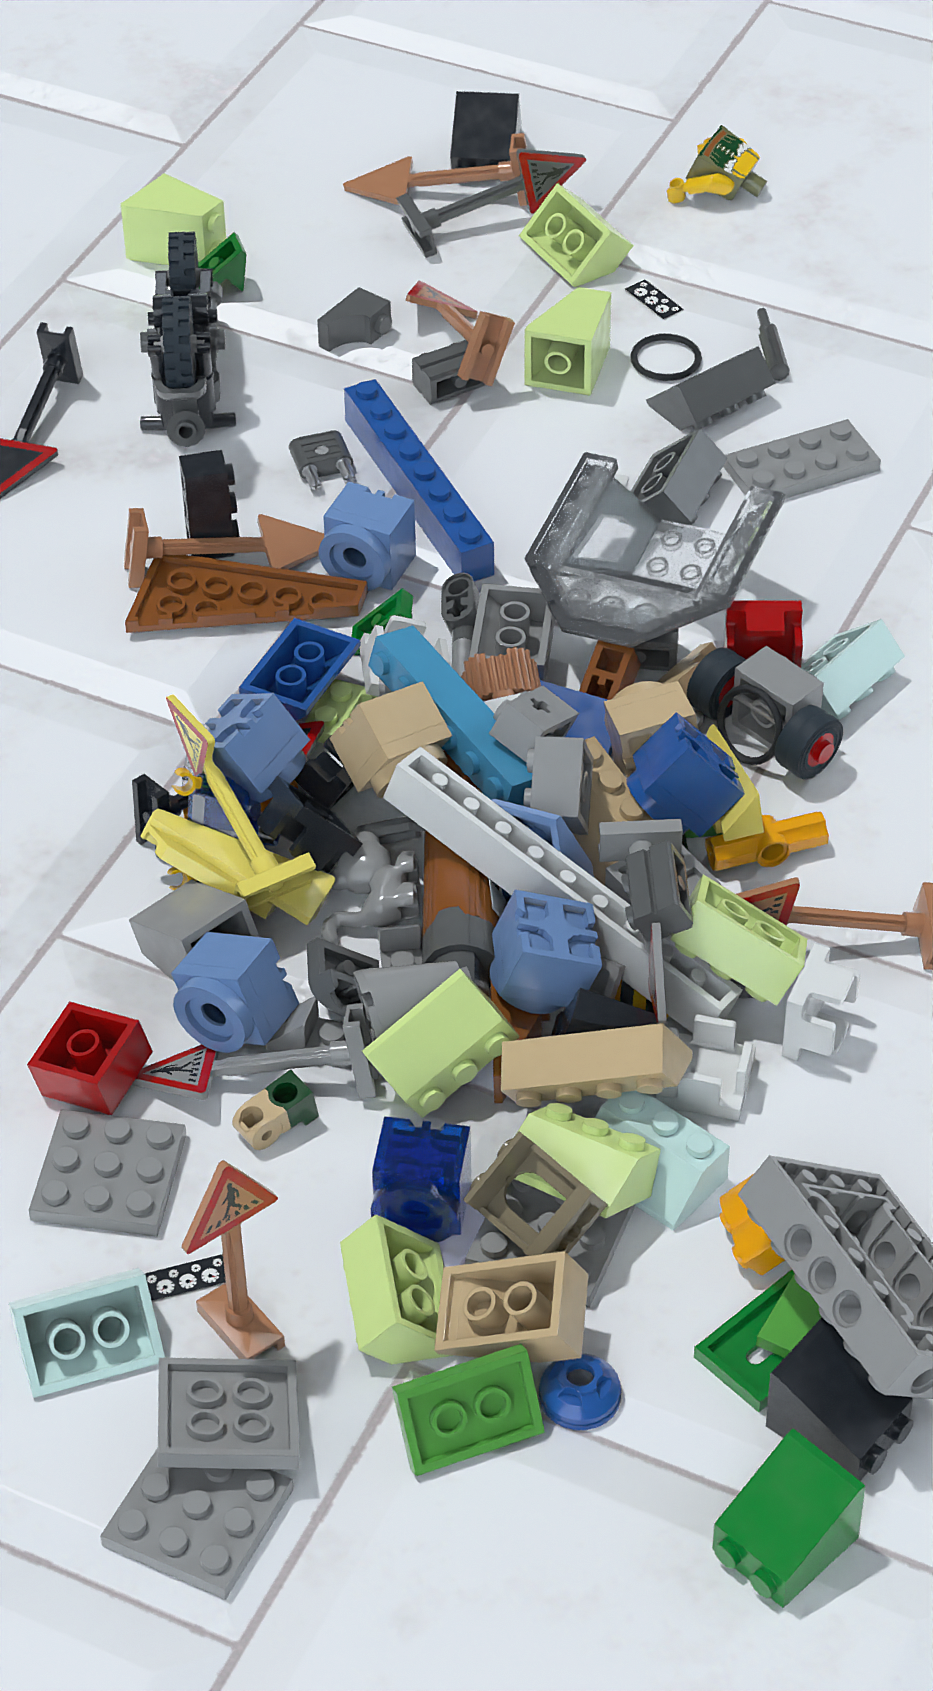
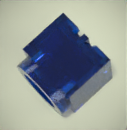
M384 1116L372 1168L373 1200L370 1209L371 1218L377 1214L437 1243L448 1239L453 1234L461 1235L467 1203L463 1199L469 1193L472 1181L471 1126L444 1123L439 1130L432 1129V1122L423 1121L422 1127H414L410 1119Z

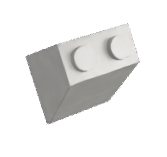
M192 879L129 919L141 953L173 981L172 971L206 932L259 937L245 899Z

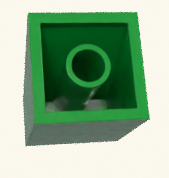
M793 1428L785 1435L714 1523L712 1550L723 1565L730 1569L735 1568L750 1580L752 1587L759 1595L764 1598H771L784 1608L859 1538L866 1485Z

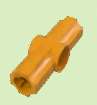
M821 811L776 821L773 816L762 815L764 833L729 841L724 840L723 834L705 838L708 862L713 871L756 861L766 868L780 865L788 858L790 853L828 844L829 833L826 820Z

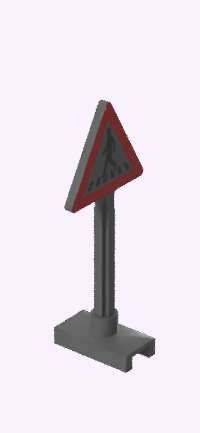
M518 149L516 154L521 173L519 177L437 210L432 208L421 213L409 193L396 197L397 203L406 215L401 218L402 223L424 257H430L437 254L432 230L440 227L441 223L523 190L530 213H535L555 185L558 183L562 186L586 162L585 156L574 153Z

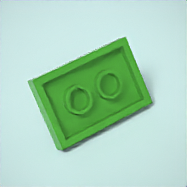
M522 1344L392 1386L410 1470L415 1476L545 1433L528 1351Z

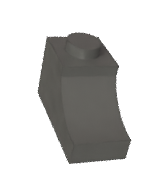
M358 287L317 320L319 347L330 352L334 348L347 343L366 342L370 345L391 329V301Z

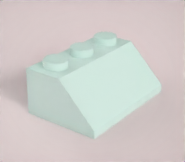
M879 619L834 635L801 664V668L824 683L822 709L840 720L851 712L849 706L853 702L863 700L874 691L871 687L874 683L881 682L893 675L896 671L894 666L905 655L883 620Z
M638 1091L622 1092L621 1097L608 1099L595 1116V1118L607 1122L609 1128L621 1133L640 1135L645 1138V1143L661 1149L651 1197L635 1204V1206L673 1231L728 1179L730 1146L650 1094H643Z
M139 1268L8 1303L33 1398L159 1364V1357L165 1358L146 1276Z

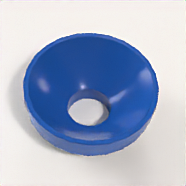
M582 1353V1358L553 1361L547 1366L540 1380L539 1402L541 1409L550 1420L564 1428L572 1430L597 1428L613 1418L619 1409L621 1385L618 1374L608 1362L591 1354ZM583 1369L589 1371L594 1379L587 1385L577 1386L569 1382L567 1376L573 1370Z

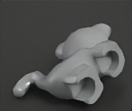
M369 831L359 832L357 838L363 844L353 857L349 853L344 852L338 860L337 867L330 872V875L335 877L332 889H348L356 894L369 895L364 901L361 911L334 912L323 921L321 938L338 945L337 928L341 926L352 928L372 926L381 928L407 919H419L420 902L416 886L420 885V873L414 851H403L397 857L395 866L391 865L390 852L379 843L378 837Z

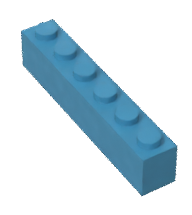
M414 626L376 636L368 664L373 673L382 680L391 692L423 681L452 734V737L443 745L442 749L445 750L461 768L463 773L489 799L492 800L494 798L524 806L525 788L532 787V773L527 772V762L489 734L496 722L493 718V711Z

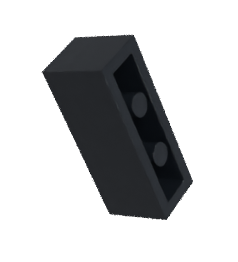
M222 450L179 456L186 538L240 537L237 519L232 520L231 514L238 512L235 492H229V486L235 485L232 463H225ZM235 553L190 555L218 559L235 556Z

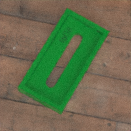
M793 1269L694 1347V1358L758 1413L768 1405L770 1373L784 1358L772 1353L759 1364H752L746 1358L759 1348L756 1346L757 1336L795 1273Z

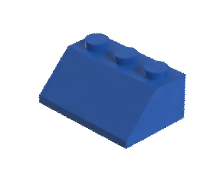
M294 618L239 686V694L274 693L294 720L297 721L307 716L361 646V641Z

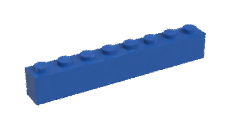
M377 380L363 381L344 388L346 423L396 494L415 501L416 522L452 573H468L472 576L474 582L494 576V541Z

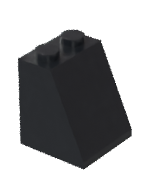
M456 91L450 152L451 169L498 165L499 162L511 161L509 155L512 134L521 133L522 129L519 94Z
M822 1317L770 1373L766 1427L783 1438L794 1428L861 1481L867 1473L873 1475L880 1469L887 1456V1450L894 1442L901 1444L909 1435L914 1421L910 1419L913 1398L884 1395L877 1391L869 1382V1374L860 1361L850 1355L843 1345L844 1339L836 1328Z

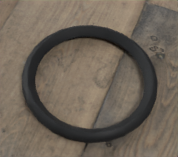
M663 333L650 335L638 341L632 348L630 359L633 367L640 374L654 380L674 381L694 373L701 364L702 355L699 347L688 338L676 334ZM667 340L687 345L695 355L694 363L688 369L673 374L649 371L637 359L639 350L646 344Z
M739 685L732 688L724 695L717 712L718 730L737 760L749 765H761L775 755V746L783 729V723L777 705L765 691L751 685ZM740 693H751L760 697L767 704L774 718L775 737L773 744L764 755L759 757H749L740 753L732 745L726 733V708L729 702Z

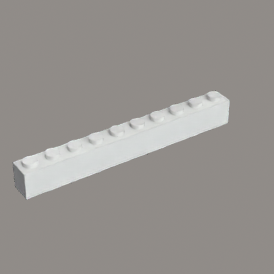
M422 747L417 748L397 764L383 796L384 799L510 895L516 889L593 904L596 921L593 931H597L598 934L595 945L600 947L601 957L626 966L622 980L651 1001L648 990L649 954L645 948L641 932L639 930L634 931L628 923L625 908L630 906V904ZM671 935L661 939L666 1013L692 1033L696 1015L726 1019L740 996L742 989L732 981L719 977L711 970L710 965L699 957L690 958L682 954L675 947V942L670 940Z

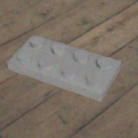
M846 419L726 454L727 460L723 467L755 508L879 471L881 459L852 423Z

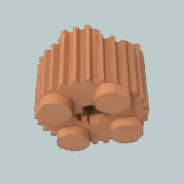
M514 646L513 648L506 649V655H492L490 658H486L485 653L474 654V657H469L468 661H464L465 671L462 672L461 678L482 701L519 694L524 691H532L540 687L541 683L537 662L531 659L528 649L524 650L522 647L517 649Z

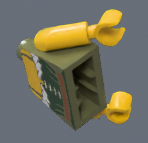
M720 125L712 137H708L704 140L703 144L697 146L698 156L686 176V182L684 183L683 179L678 177L673 178L669 183L670 187L666 191L670 203L684 201L686 192L690 195L709 192L727 200H733L741 188L758 197L765 187L767 180L753 172L760 159L759 154L750 148L744 139L738 138L726 127Z

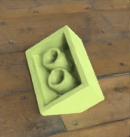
M558 183L519 234L521 239L574 287L615 272L634 246L583 199Z
M703 874L690 896L693 918L692 928L677 934L672 933L670 940L675 942V947L682 954L690 958H696L697 956L710 964L711 970L725 980L733 978L744 985L745 990L753 998L761 1002L768 1000L777 1006L804 967L808 939Z
M459 969L363 1049L362 1052L398 1095L416 1113L424 1118L431 1111L438 1109L445 1099L459 1087L473 1080L477 1073L490 1061L502 1055V1042L514 1041L520 1036L487 995Z
M550 1103L546 1107L529 1113L518 1131L537 1144L608 1204L599 1216L608 1218L651 1197L661 1149L645 1143L646 1140L642 1136L618 1132L609 1128L607 1122L597 1118H584L572 1113L573 1110L569 1106L560 1103ZM524 1173L515 1178L517 1181L564 1201L566 1200L563 1195L535 1173Z
M375 1214L340 1242L344 1263L343 1268L347 1280L359 1351L391 1365L454 1356L438 1354L434 1351L444 1267L439 1243Z

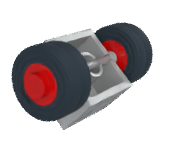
M767 646L747 660L725 647L711 651L701 660L692 673L687 686L686 695L692 707L707 717L717 720L720 702L727 692L739 685L756 686L773 699L781 714L783 729L775 746L776 761L782 767L802 779L813 778L827 767L841 744L843 726L837 718L822 709L824 687L822 681ZM740 693L736 695L726 708L725 718L732 714L733 725L770 749L775 737V722L771 710L760 697L754 694Z

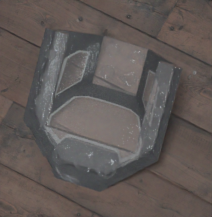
M585 452L524 559L562 632L631 648L731 606L786 499L784 492L751 486L728 531L723 533L663 520L614 478L618 470L616 458Z

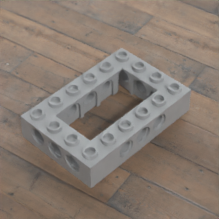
M769 1155L738 1193L748 1208L747 1213L750 1219L766 1232L771 1239L772 1249L785 1259L793 1269L796 1282L804 1290L808 1291L820 1306V1315L836 1328L844 1339L843 1345L850 1355L860 1361L869 1374V1382L877 1391L884 1395L933 1399V1242L880 1174Z

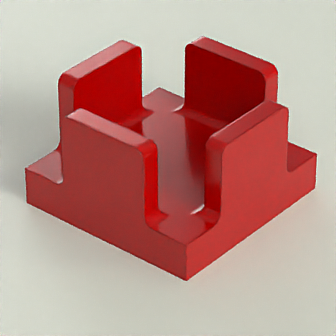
M733 600L731 606L725 612L724 647L731 649L747 660L767 646L801 668L803 651L802 601Z

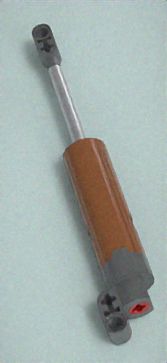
M457 573L445 580L441 588V615L452 636V668L460 677L462 672L465 671L464 661H468L480 598L479 590L472 576L468 573ZM444 750L443 752L448 759L445 766L481 792ZM424 831L422 964L457 961L459 968L467 966L472 981L489 998V988L491 987L490 967L495 958L492 932L500 919L492 909L489 878L428 831ZM490 879V881H491V882L495 885V887L499 890V887H500V886L497 885L495 882H493V881Z

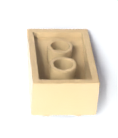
M565 1251L443 1267L434 1351L443 1355L479 1358L522 1344L528 1351L530 1362L543 1363L582 1358L589 1274Z

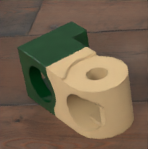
M290 1069L245 1102L234 1114L232 1125L254 1149L263 1150L271 1146L280 1134H284L300 1122L307 1126L318 1118L319 1114L313 1092Z

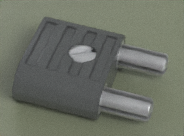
M331 430L293 439L289 443L288 448L298 472L303 479H307L312 490H315V486L317 489L321 487L322 484L319 477L341 473L346 483H348L349 479L351 482L355 480V474L352 469L353 459L339 431Z

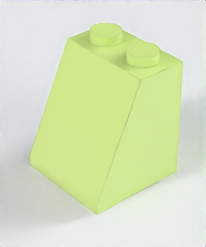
M165 173L121 203L127 259L169 265V232L195 231L199 263L226 239L224 201Z
M578 287L526 326L525 385L591 396L610 348L611 292Z

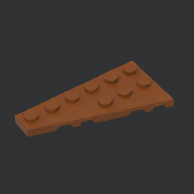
M163 555L162 558H153L125 620L126 633L284 622L292 621L294 618L312 620L359 616L368 593L367 581L191 555Z

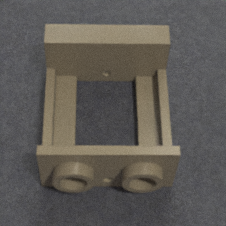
M520 1131L501 1146L496 1160L485 1173L478 1175L474 1179L469 1193L463 1199L524 1250L527 1256L563 1251L568 1254L608 1205ZM524 1173H535L566 1198L565 1202L539 1233L513 1212L507 1202V1188L511 1181Z

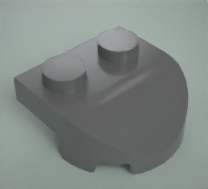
M320 938L307 943L308 982L312 994L326 1008L345 1016L347 1005L361 1003L353 972L361 969L379 968V960Z

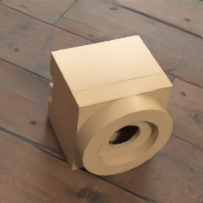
M422 681L358 704L350 713L351 718L345 719L343 726L337 728L329 738L358 793L373 788L377 797L383 798L397 764L417 748L422 747L446 765L448 759L442 747L452 737V734Z
M654 681L634 683L618 692L613 699L603 701L605 726L610 736L614 763L626 779L636 770L632 755L676 712L698 729L696 714L679 681L668 684Z

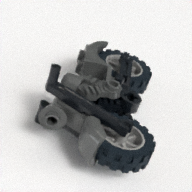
M195 231L169 232V270L155 271V295L152 297L153 312H148V325L154 326V329L140 332L141 353H148V357H150L154 402L157 413L161 414V416H141L140 428L141 430H167L169 439L183 447L198 444L205 435V429L236 426L235 412L214 414L216 403L220 401L221 394L219 373L216 370V358L219 350H225L224 328L217 329V307L222 302L223 289L218 282L213 281L212 269H201L198 266Z

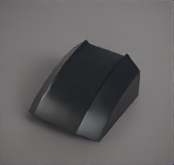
M579 988L575 993L574 999L563 1012L560 1011L556 1016L551 1036L658 1023L654 1013Z

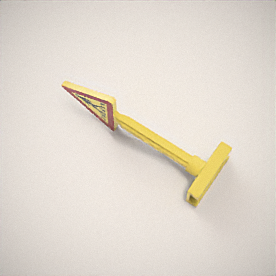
M174 694L167 696L168 707L194 776L207 779L211 790L252 861L250 866L255 875L236 883L234 895L245 899L248 908L252 909L310 884L312 879L308 872L314 870L316 865L309 852L280 865L277 864L273 855L267 853L225 776L212 760L215 746L213 735Z

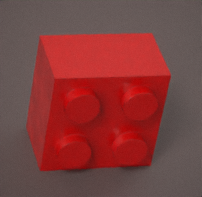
M69 1001L27 1066L42 1096L112 1116L153 1050L139 1020Z

